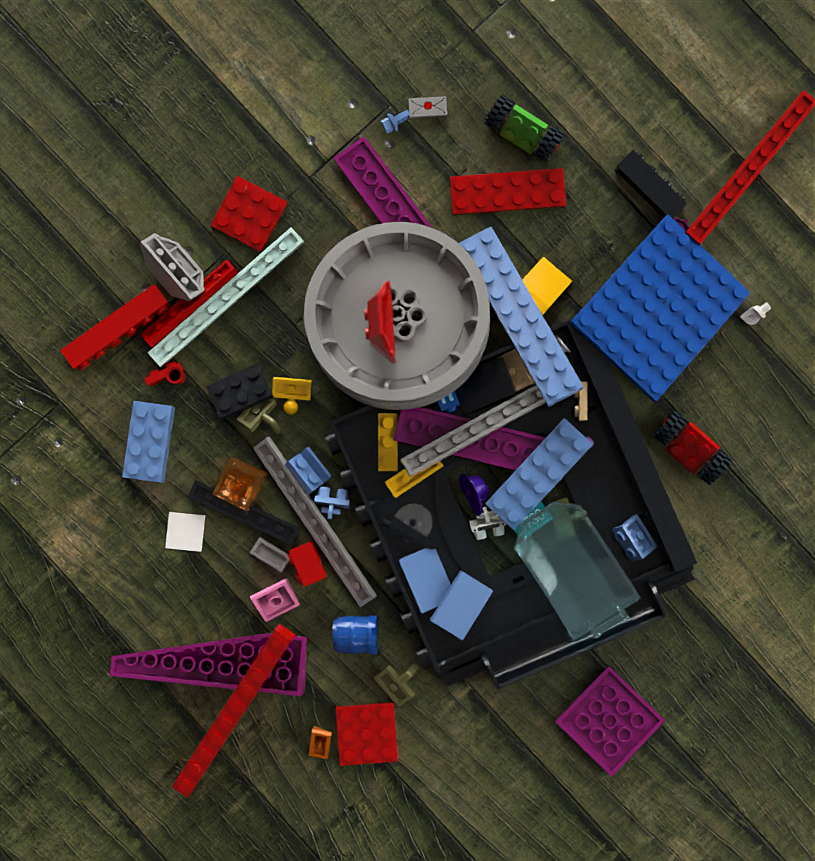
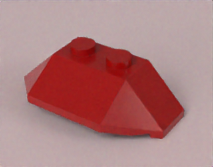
M386 281L369 299L367 309H364L365 321H368L369 328H365L366 340L370 341L371 346L391 363H396L392 292L390 281Z

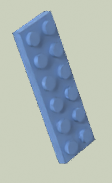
M564 418L485 504L515 530L593 444Z

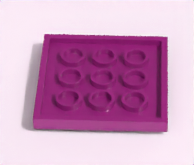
M609 665L555 720L611 777L665 721Z

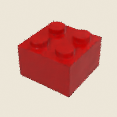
M313 541L289 550L290 555L287 557L291 566L296 567L298 573H295L299 584H303L305 587L328 577Z

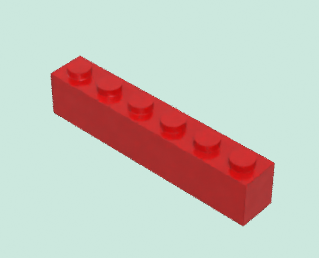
M153 284L60 351L74 370L78 371L80 369L82 371L90 366L89 362L93 359L98 360L106 354L105 351L110 347L113 349L120 345V340L126 336L129 338L137 332V328L151 323L154 316L164 314L168 310L167 307L170 306V303L160 289Z

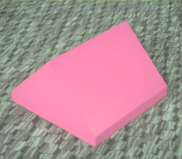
M287 578L250 596L265 622L300 605Z

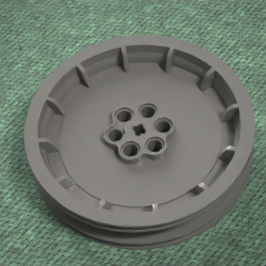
M382 223L361 229L349 235L334 246L322 259L310 280L304 305L305 329L310 346L322 370L345 394L359 402L377 408L391 410L413 409L443 399L460 387L473 373L483 356L489 337V296L479 267L470 254L455 240L436 229L416 223ZM386 281H390L392 296L395 297L394 301H392L396 363H391L371 346L370 341L366 340L365 328H369L368 321H365L364 309H367L369 299ZM409 297L415 299L411 304L405 303V300ZM401 313V316H402L401 318H400V317H396V318L394 317L395 314H396V315H399V314ZM414 315L422 316L420 321L412 320ZM403 330L410 331V334L406 337L400 335Z

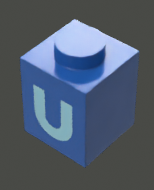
M455 391L438 400L443 413H453L460 406Z

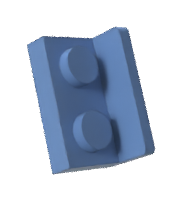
M309 447L284 464L308 495L331 478V474Z
M637 514L631 516L622 525L612 529L616 540L621 544L626 556L631 561L643 559L658 547Z

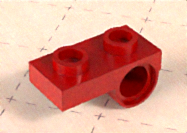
M174 361L165 365L166 369L151 371L148 373V377L144 378L147 386L152 387L165 380H168L173 385L183 384L186 375L182 364ZM175 371L180 372V378L177 381H173L171 378L172 373Z

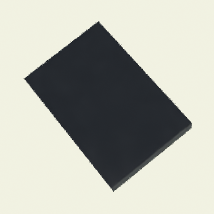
M503 357L475 368L469 378L455 390L464 415L517 393Z

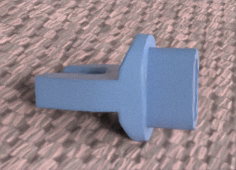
M408 110L396 116L388 113L387 117L381 120L386 133L388 134L394 130L398 132V124L406 121L410 113Z

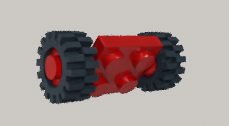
M674 410L659 425L652 436L663 445H666L674 437L664 450L692 474L702 467L697 475L708 485H711L724 473L733 459L721 449L719 450L720 447L691 421L679 431L687 419L677 410Z

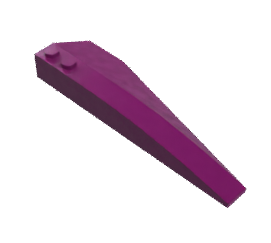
M272 633L112 656L110 676L236 689ZM295 636L258 692L302 696L304 694L307 637Z

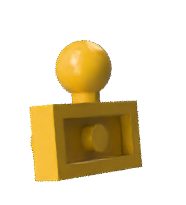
M274 377L272 394L275 398H287L283 409L289 415L295 414L298 411V403L295 399H311L312 380Z

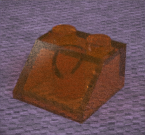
M232 457L227 460L213 495L248 511L261 490L268 473L236 457Z

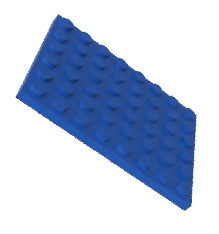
M668 214L569 322L653 402H656L750 294L701 245L685 233L686 231Z

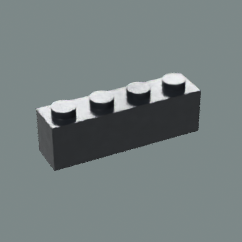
M632 150L616 166L615 171L662 218L667 214L674 218L687 204L685 197L680 192L676 193L671 188L672 184L667 179H662L658 175V170L652 165L649 166L640 152L636 153Z

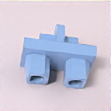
M320 486L314 502L316 505L329 506V508H321L322 513H328V519H332L333 514L340 515L341 509H335L334 507L349 509L350 500H348L347 490L338 489L337 498H330V488Z

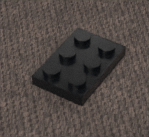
M259 363L206 386L221 421L274 397Z

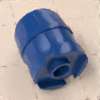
M377 616L338 617L337 620L333 621L334 650H337L338 653L377 654Z

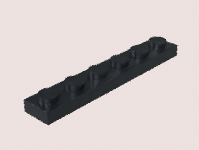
M195 480L187 497L290 545H293L300 530V527L197 480Z

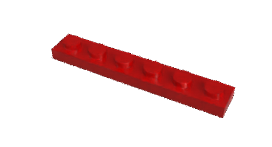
M226 259L204 279L203 293L191 301L180 299L144 330L141 336L153 347L239 272Z

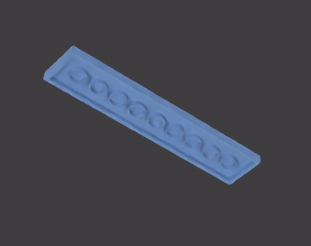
M489 227L460 242L459 244L470 254L479 267L487 287L489 303L548 407L582 390V383L493 228Z

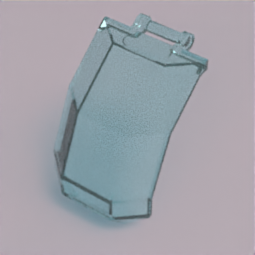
M553 502L521 523L514 548L549 599L574 641L589 631L597 639L604 631L620 621L630 618L625 608L641 597L580 505Z

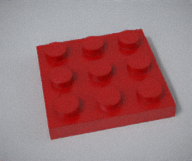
M237 176L210 226L261 253L288 202Z
M394 702L336 706L340 766L398 761Z

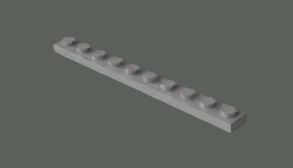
M535 385L401 459V463L408 475L412 477L546 402Z
M270 436L265 438L253 449L358 605L362 607L377 596L310 495L306 493L284 465L287 461Z

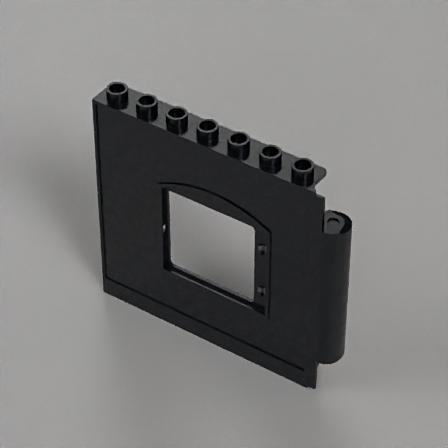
M573 318L550 327L553 335H557L571 351L564 354L580 382H587V421L578 422V417H574V406H578V398H575L573 394L549 407L544 403L503 427L533 435L543 433L547 437L565 418L583 436H589L593 440V446L563 476L577 509H584L587 512V515L581 518L587 531L583 537L497 574L490 575L487 572L447 479L448 472L475 460L450 455L441 460L442 468L395 498L385 481L405 469L401 463L402 458L422 448L397 441L398 471H378V413H397L398 424L401 410L382 409L368 405L331 421L330 424L333 431L324 434L332 455L334 456L342 452L348 464L347 467L339 470L347 491L358 488L363 502L354 505L362 526L373 523L378 534V538L369 541L378 563L388 559L394 573L385 577L393 598L404 595L409 609L400 613L407 632L411 634L419 631L424 642L423 646L415 649L424 670L434 667L439 678L444 677L447 687L487 670L492 684L497 690L665 618L666 614L660 594L695 580L691 570L694 569L693 565L697 563V560L609 360L569 323ZM508 345L483 356L477 367L489 363L515 349L514 345ZM536 384L529 385L517 391L516 394L470 414L464 415L461 406L457 407V411L450 414L473 420ZM438 401L422 406V408L442 412ZM637 514L658 547L643 559L631 561L626 556L621 544L616 540L612 529L622 525L631 516ZM384 517L391 521L395 517L399 518V520L443 547L442 549H436L451 585L461 570L493 590L463 640L430 621L437 607L420 614L398 560L426 547L387 534L389 528L381 525ZM575 552L578 553L579 556L568 560V555ZM523 576L524 580L513 583V579Z

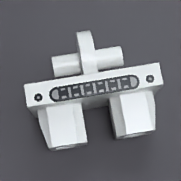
M482 507L483 513L480 516L476 515L477 519L469 521L471 530L474 532L477 540L485 539V530L491 528L493 529L494 536L504 535L506 523L494 511L488 512L487 507Z

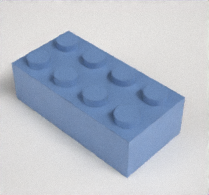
M133 401L122 477L164 483L175 407Z

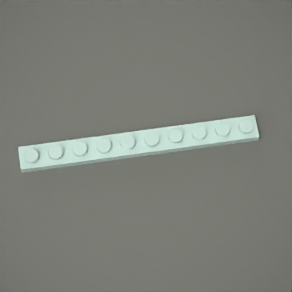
M292 227L289 228L152 348L148 354L162 368L300 247L304 241Z

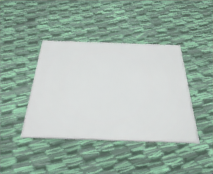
M169 512L165 548L201 552L205 515Z

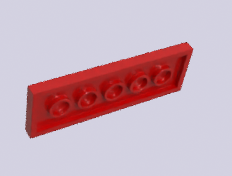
M563 168L450 177L452 215L566 207Z

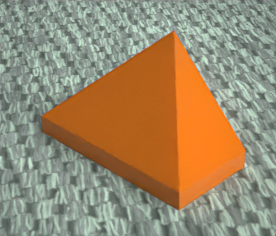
M314 726L308 756L328 759L332 733Z

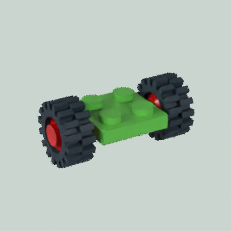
M503 94L497 99L484 121L485 125L496 132L506 122L499 135L529 154H532L538 145L534 156L545 163L555 153L565 135L560 130L551 126L545 136H542L548 124L515 105L514 101Z

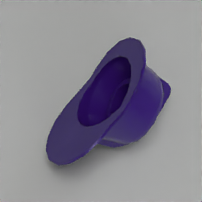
M461 474L459 477L461 490L468 499L474 514L480 516L482 512L481 503L487 499L489 488L481 476L474 475L468 477L465 474Z

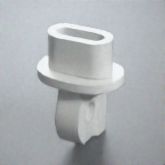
M767 302L761 306L756 305L749 308L740 317L747 324L754 325L761 318L766 317L765 313L771 307Z

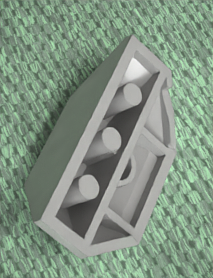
M155 233L140 242L147 269L171 296L191 301L204 292L203 271L179 243L159 237Z

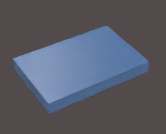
M425 548L399 559V565L420 614L438 607L451 584L436 549Z
M460 570L430 618V621L463 640L493 590Z

